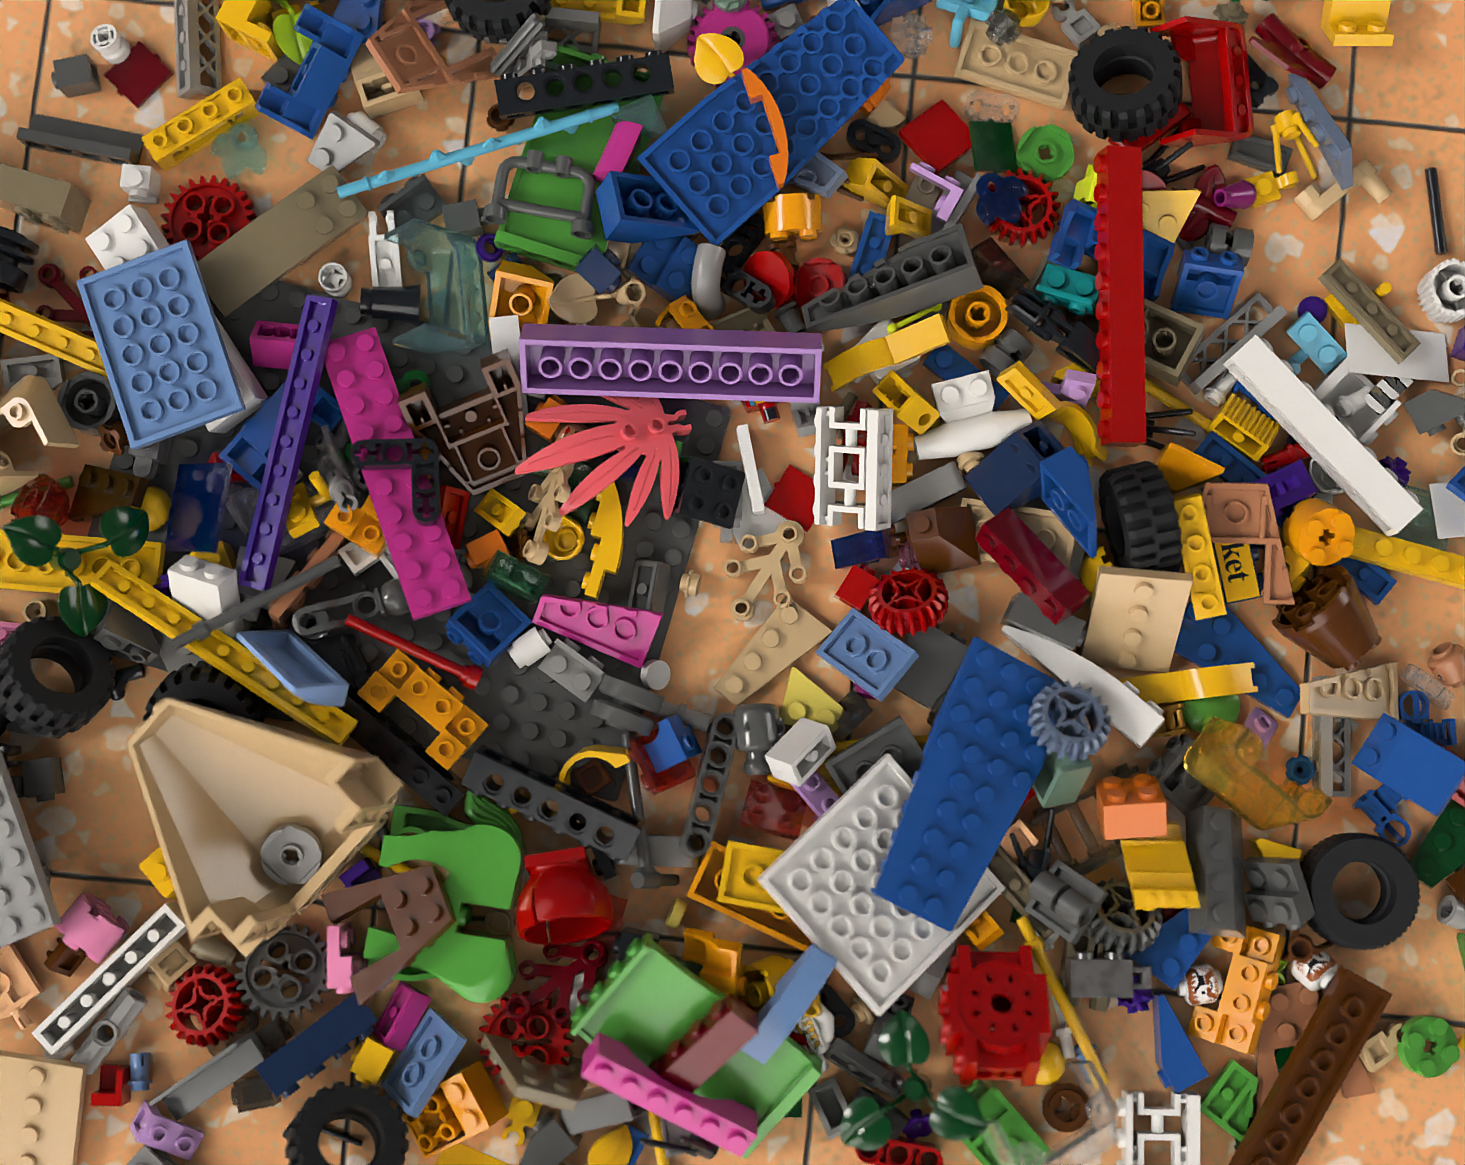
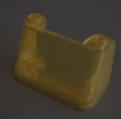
M1213 716L1184 756V768L1191 776L1248 824L1259 830L1267 831L1319 818L1333 802L1323 791L1316 788L1306 789L1300 787L1287 778L1281 785L1273 782L1255 766L1263 754L1264 746L1262 740L1248 727Z

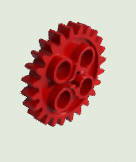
M203 175L200 176L199 184H195L192 179H189V188L186 189L184 186L179 185L181 194H170L174 200L173 204L164 203V206L169 211V213L161 214L162 219L167 222L161 225L164 233H168L164 236L171 245L183 240L190 241L197 262L257 218L256 213L252 210L254 204L251 200H247L249 197L244 190L240 191L237 183L230 186V182L225 177L220 184L215 175H212L210 182H207ZM202 203L200 209L191 211L195 204ZM231 206L228 212L220 213L223 207ZM198 230L195 237L187 238L191 231ZM227 233L223 240L216 241L219 234Z
M525 991L522 996L527 997L531 993L530 991ZM518 992L512 993V994H511V997L514 996V995H519V993H518ZM506 996L500 999L501 1006L494 1004L490 1007L494 1015L486 1014L483 1016L485 1021L489 1023L479 1027V1030L483 1033L511 1040H517L525 1036L527 1040L551 1039L552 1041L551 1044L535 1042L528 1046L526 1042H513L512 1050L516 1053V1056L522 1058L524 1056H532L536 1058V1050L540 1049L546 1055V1062L544 1064L553 1065L557 1063L569 1067L570 1064L564 1057L574 1055V1052L568 1049L567 1045L574 1043L575 1039L567 1037L571 1026L565 1027V1025L560 1026L555 1023L552 1017L554 1009L551 1007L552 997L547 998L532 1008V1013L527 1020L516 1022L517 1029L515 1033L507 1028V1020L510 1017L506 1012V1003L509 1000ZM519 1007V1008H517L516 1011H515V1014H516V1015H521V1014H523L524 1011H525V1008H524V1007ZM559 1014L557 1015L558 1019H563L566 1017V1015L560 1017ZM537 1018L545 1022V1033H540L535 1025ZM483 1038L478 1039L477 1042L481 1044ZM489 1048L488 1050L483 1049L479 1052V1055L488 1056V1060L483 1066L488 1067L492 1065L494 1067L490 1074L491 1077L500 1074L502 1068L500 1065L493 1064L490 1060L491 1051ZM502 1077L500 1079V1085L505 1084Z

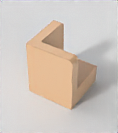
M1015 818L1002 839L1000 846L1014 861L1017 855L1009 836L1011 833L1016 835L1022 852L1026 851L1031 845L1035 846L1039 841L1020 819Z

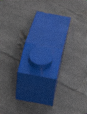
M1156 991L1152 993L1155 996V999H1152L1155 1058L1160 1069L1156 1074L1165 1089L1170 1087L1174 1092L1179 1093L1209 1075L1163 993Z

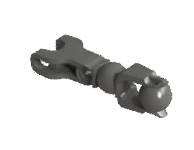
M455 553L469 591L473 583V574L466 564L460 562L463 554ZM398 578L385 582L380 589L375 588L373 593L368 591L360 592L340 599L324 601L301 608L294 613L292 625L294 630L306 639L318 641L350 629L351 627L345 625L349 614L371 622L378 619L381 614L384 617L388 616L387 614L401 616L408 613L410 609ZM469 591L470 597L472 598L475 594ZM366 599H373L376 604L374 611L369 614L362 613V602ZM316 619V625L308 629L310 621Z

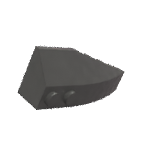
M962 223L898 248V254L886 261L884 258L873 263L875 266L873 269L861 276L859 273L848 278L849 281L839 289L833 287L803 305L801 308L807 331L841 329L888 320L924 310L984 288Z

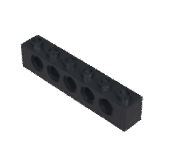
M661 50L646 52L645 57L635 59L633 55L616 57V62L605 63L604 59L591 60L584 67L576 68L575 64H565L559 66L558 71L547 72L546 68H539L529 71L530 75L518 77V73H507L501 75L500 80H494L499 113L502 120L605 105L614 101L624 102L674 94L669 53L662 54ZM638 69H647L651 74L650 78L645 82L637 81L634 78V73ZM617 73L621 76L622 80L619 85L612 87L605 82L607 75ZM583 77H587L593 82L592 87L587 91H581L576 87L578 80ZM553 82H560L563 84L564 89L561 94L554 96L548 93L549 85ZM529 86L535 90L534 96L531 99L523 100L519 97V92L523 87Z
M349 684L344 706H336L357 720V726L349 736L371 755L378 756L380 761L390 771L446 817L467 793L468 787L461 784L462 779L452 770L447 771L425 752L426 749L388 716L383 712L379 713L357 695L358 691Z
M485 745L480 746L474 752L461 783L467 786L471 793L478 796L486 795L494 799L500 807L506 809L513 808L522 812L526 819L533 822L541 821L549 825L550 829L560 835L568 834L576 838L578 843L585 847H595L604 851L608 858L615 861L623 860L626 862L646 823V821ZM492 774L500 775L503 778L504 785L496 784ZM519 788H527L531 792V798L522 796ZM547 800L555 801L558 804L559 811L551 810L547 806ZM574 813L582 814L586 818V823H578L574 818ZM601 826L610 827L614 832V836L608 837L604 835Z

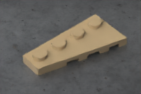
M787 595L780 602V604L786 603L788 599ZM793 600L790 606L781 609L777 607L717 682L714 689L735 706H738L833 631Z
M1397 662L1385 663L1300 684L1301 714L1379 721L1382 714L1386 713L1399 720Z

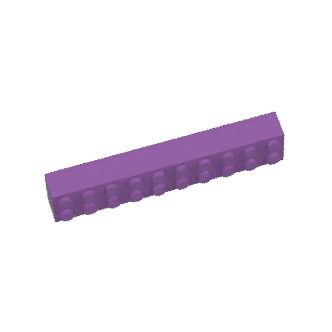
M523 323L519 337L521 393L819 403L822 333Z

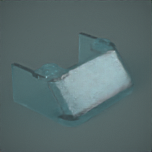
M417 218L384 234V240L407 247L409 264L416 271L426 274L430 325L422 324L393 338V345L431 354L476 349L487 344L489 341V326L483 260L475 251L476 240L470 236Z

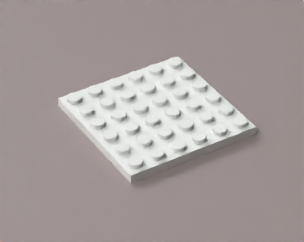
M884 754L757 878L759 883L811 942L838 959L834 968L878 1016H881L1005 889L987 867L952 931L942 929L871 893V888L876 887L882 871L879 869L882 859H886L891 847L892 840L890 838L892 832L897 830L903 815L901 808L904 800L908 801L914 785L911 784V778L890 754Z

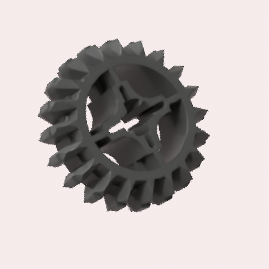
M1113 877L1108 882L1101 879L1097 886L1109 893L1101 905L1105 910L1104 915L1099 908L1087 926L1086 936L1095 937V945L1104 944L1106 951L1113 948L1117 953H1122L1125 950L1129 956L1135 950L1142 953L1146 947L1150 948L1161 932L1160 928L1163 923V916L1160 914L1161 907L1153 911L1135 910L1130 886L1126 883L1125 878L1119 883Z

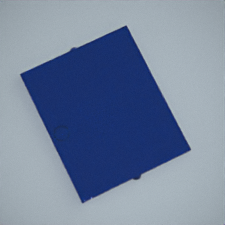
M232 463L179 464L165 540V551L217 553Z

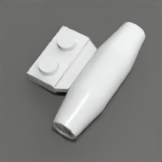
M989 370L930 384L935 408L940 412V417L944 420L945 424L933 428L922 435L915 436L913 444L918 460L957 457L966 452L981 451L999 446L1015 431L1032 424V419L1026 409L992 412L995 394Z

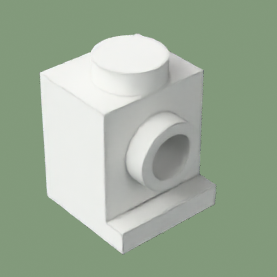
M122 164L120 187L129 195L128 201L158 205L161 176L152 166Z

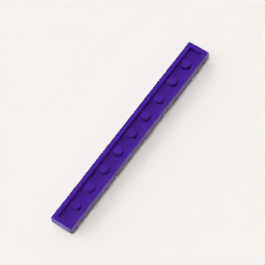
M306 295L239 576L238 585L263 591L271 588L338 301L333 298Z

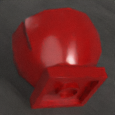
M584 846L524 856L525 868L530 878L517 901L516 927L520 939L531 944L548 945L546 921H548L550 945L569 944L592 939L611 929L614 922V907L609 890L593 874L592 864Z

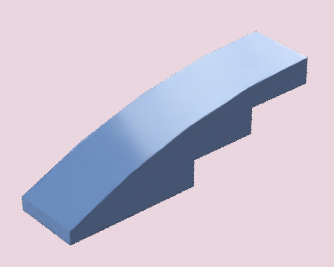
M812 943L775 985L776 993L757 1013L759 1033L740 1050L765 1064L805 1014L833 971L838 959Z

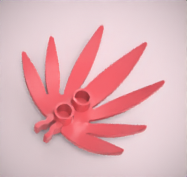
M601 396L628 410L595 404H572L546 408L526 414L525 421L615 423L583 430L560 439L538 451L516 467L515 474L518 475L561 467L595 458L615 450L619 451V453L594 469L569 495L568 500L559 509L562 517L597 496L623 475L641 455H645V460L639 469L631 490L625 526L628 527L633 522L644 505L654 484L659 462L661 463L660 494L665 520L670 518L679 485V457L673 436H687L692 430L691 424L685 426L679 423L675 424L677 421L684 420L687 415L685 409L677 411L674 415L664 414L663 407L658 398Z

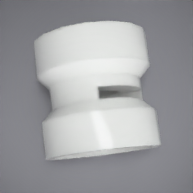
M102 24L93 30L90 36L91 45L101 53L108 63L119 64L128 58L130 45L112 25Z
M328 263L319 271V283L329 295L343 298L352 290V278L340 264Z

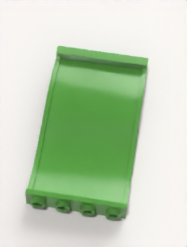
M565 44L563 47L557 45V54L551 63L559 65L575 64L577 68L587 66V62L591 60L604 59L605 63L610 61H607V58L600 54L592 53L588 55L581 53L578 48L572 45ZM637 70L634 73V78L639 82H645L650 78L651 74L649 71L645 73ZM610 73L607 75L605 82L607 85L614 87L620 84L622 78L617 73ZM583 77L578 80L576 87L581 91H587L592 87L593 82L591 79ZM560 82L551 83L548 87V93L554 96L561 94L564 89L563 84ZM663 95L617 102L620 110L619 113L593 120V123L580 124L574 134L561 130L526 141L521 156L526 157L529 150H537L544 153V160L555 162L558 155L569 156L573 159V166L584 168L593 176L614 126L618 122L628 121L643 125L640 144L627 173L639 175L642 164L637 160V157L648 148ZM592 106V107H586V108L592 109V108H595V107H598V106ZM585 108L535 115L532 127L540 117L553 121L585 111ZM517 168L508 199L580 211L584 184L580 179L573 177L562 179L550 173L541 172L534 174L527 172L525 169ZM594 180L595 195L590 221L595 224V231L592 239H579L570 234L572 222L508 211L506 223L500 224L494 239L495 248H501L511 253L515 252L527 258L576 272L574 270L575 265L595 243L604 252L606 251L608 240L605 238L596 195L601 182Z
M649 932L641 940L636 938L630 944L622 962L617 960L612 965L607 974L609 976L603 984L598 982L589 994V1001L585 1005L579 1004L570 1018L573 1020L570 1034L573 1036L578 1034L590 1044L598 1032H601L625 1044L647 1067L654 1059L662 1057L673 1041L680 1040L695 1021L702 1020L709 1013L715 1002L718 1000L722 1001L727 996L671 957L652 940V934ZM787 1036L765 1064L739 1050L692 1094L710 1099H732L757 1112L758 1136L742 1155L746 1159L822 1075V1058L813 1052L809 1054L792 1038Z

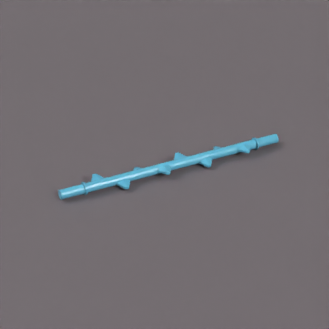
M617 101L592 109L585 108V111L553 121L540 117L533 127L501 137L489 138L487 141L446 154L435 149L432 151L429 159L390 171L384 170L380 174L368 178L364 176V179L338 186L336 189L341 199L367 190L370 192L373 188L405 178L417 177L419 174L457 162L470 166L477 156L512 145H521L525 141L561 130L574 134L580 124L593 123V120L619 113L620 110Z

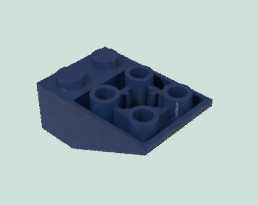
M1038 420L1015 431L982 460L979 465L965 475L964 479L995 516L1008 507L1013 510L1040 497V461L1065 448L1042 421Z

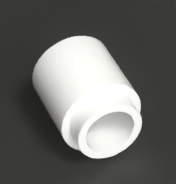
M362 111L351 112L347 115V119L380 141L379 146L370 150L372 153L377 152L387 139L383 128Z
M534 626L511 642L512 646L507 651L521 669L525 665L529 667L551 652L549 645L553 641L544 628L538 631Z

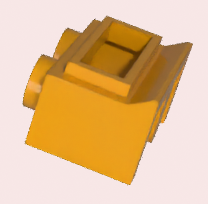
M686 295L668 304L655 322L659 327L674 318L682 329L714 330L713 326L698 311L695 303L688 299Z

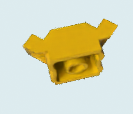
M1167 821V836L1120 839L1135 910L1153 911L1158 907L1200 908L1197 890L1178 821Z

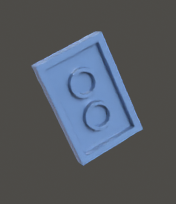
M854 608L848 612L815 652L822 660L880 702L884 700L919 657L915 650L893 635H890L886 630H881L876 623Z
M429 1008L410 1037L406 1047L401 1051L380 1085L408 1116L417 1119L457 1055L461 1052L467 1039L439 1011Z

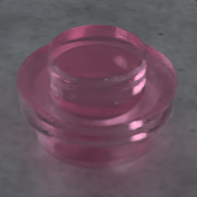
M910 540L905 541L903 545H898L901 568L904 566V568L909 570L915 566V563H918Z

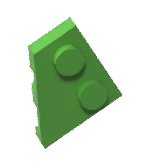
M1230 1059L1200 1099V1111L1241 1142L1248 1129L1249 1117H1252L1254 1107L1252 1100L1256 1094L1258 1078L1236 1061Z

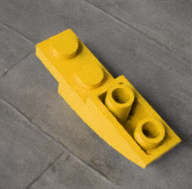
M615 482L596 496V501H600L597 513H591L587 526L588 529H591L590 534L592 538L601 541L600 544L595 543L593 546L590 560L594 561L591 572L586 571L581 588L586 589L584 593L586 597L595 600L599 598L606 572L618 575L622 560L624 519L621 500Z

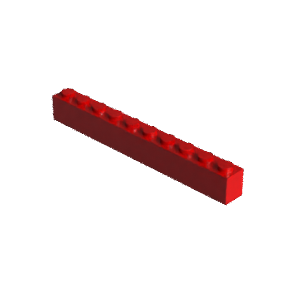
M1107 145L1096 154L1093 162L1094 172L1097 173V185L1094 189L1097 214L1094 220V228L1098 231V243L1095 247L1098 273L1095 278V287L1099 290V302L1096 305L1099 332L1096 336V346L1100 349V361L1097 364L1096 373L1100 379L1097 405L1100 408L1101 420L1098 423L1097 433L1099 438H1101V446L1136 447L1146 443L1141 147Z

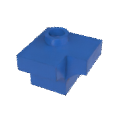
M679 714L657 722L659 727L657 738L644 746L656 774L702 753V749L691 726L684 727Z

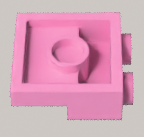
M352 921L327 926V988H336V993L339 994L354 993L350 976L365 969L368 964V959L363 958L364 951L352 952V947L356 945V929H352Z

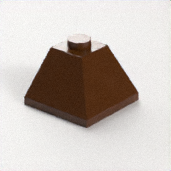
M933 507L906 514L911 545L921 570L927 568L929 573L936 572V574L981 565L978 542L975 540L976 530L971 507Z

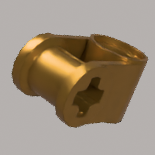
M1184 703L1160 707L1164 711L1161 716L1165 720L1151 738L1190 732L1189 727L1185 725L1182 711L1185 707Z

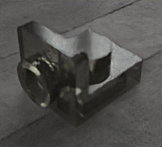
M851 690L839 702L846 711L836 721L840 727L832 733L839 742L845 739L873 711L865 698L858 695L854 690Z

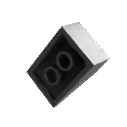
M558 1109L554 1114L549 1110L532 1127L535 1132L528 1142L519 1165H558L578 1148L582 1135L580 1133L568 1135L567 1128L561 1119V1110Z

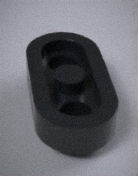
M857 119L848 126L846 139L853 149L861 153H878L879 156L876 159L885 164L892 163L899 157L901 141L894 133L865 119ZM858 133H863L866 138L858 140L855 136ZM888 146L891 148V152L884 153L881 148Z
M825 983L819 992L826 995V1001L822 1004L834 1015V1021L838 1016L846 1019V1023L842 1027H838L834 1023V1036H847L854 1029L855 1017L834 989Z

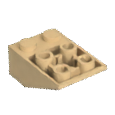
M365 43L360 44L350 66L363 108L368 117L374 119L424 102L421 90L398 94Z

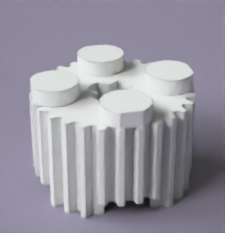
M1447 259L1425 274L1416 288L1417 294L1420 295L1417 297V300L1421 301L1419 306H1423L1422 311H1426V316L1434 323L1443 322L1445 324L1449 322L1451 324L1454 321L1458 322L1465 318V261L1460 263L1459 259Z

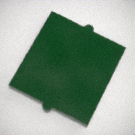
M992 119L968 122L975 172H992L993 175H997L998 173H1006V171L1010 170L1012 173H1016L1017 163L1011 123L994 122Z

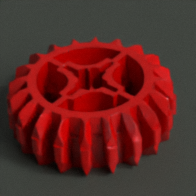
M1018 168L1016 176L1008 170L1005 173V179L998 175L995 179L996 185L989 184L987 188L989 193L984 194L983 201L987 204L982 206V212L989 214L984 218V223H993L989 232L993 234L999 231V241H1002L1005 236L1010 238L1008 241L1009 246H1013L1016 239L1019 240L1020 247L1026 245L1027 239L1032 245L1037 243L1038 237L1044 240L1048 235L1047 231L1054 230L1055 224L1053 222L1058 221L1060 214L1056 211L1060 209L1061 203L1054 201L1059 195L1058 191L1049 192L1053 186L1052 181L1046 184L1042 183L1045 177L1044 174H1040L1038 178L1033 177V169H1030L1028 174L1024 175L1022 168ZM1022 188L1032 191L1035 195L1026 194ZM1009 190L1011 193L1009 197L1011 203L1007 204L1004 209L999 210V197ZM1018 203L1022 204L1021 207L1025 205V212H1021V208L1017 210L1016 205ZM1043 205V219L1033 225L1032 212L1037 210L1038 206ZM1007 220H1015L1019 223L1020 227L1011 225Z
M903 566L902 570L897 572L891 569L889 576L881 574L880 581L877 582L873 589L869 590L868 607L871 617L881 630L887 629L890 635L898 632L903 637L905 633H911L914 637L918 631L926 634L927 628H936L937 622L943 621L945 613L948 612L949 595L945 583H943V579L937 577L936 572L929 573L927 568L918 571L916 566L911 570H906Z
M207 964L205 967L200 965L194 966L193 971L187 970L183 972L184 980L178 979L175 981L178 987L177 990L168 991L173 996V999L165 1003V1005L172 1008V1011L165 1017L174 1020L169 1028L173 1031H178L176 1035L178 1039L185 1040V1043L188 1045H197L202 1048L207 1047L208 1044L210 1046L219 1045V1040H230L229 1032L235 1033L238 1031L235 1025L236 1021L242 1022L245 1020L243 1016L239 1015L240 1010L248 1008L246 1004L241 1003V998L246 993L236 989L242 982L235 980V973L227 972L226 967H215L213 964ZM211 981H214L220 987L223 993L222 996L215 994L214 988H211L210 985ZM191 1015L197 1016L198 1022L202 1023L203 1030H199L193 1024L190 1018Z

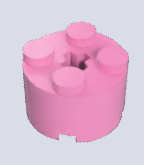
M81 893L60 918L62 923L55 925L57 930L65 935L62 940L67 946L73 950H78L80 947L86 951V955L98 964L107 958L130 930V926L121 915L116 919L110 912L112 908L108 904L89 893L85 895Z

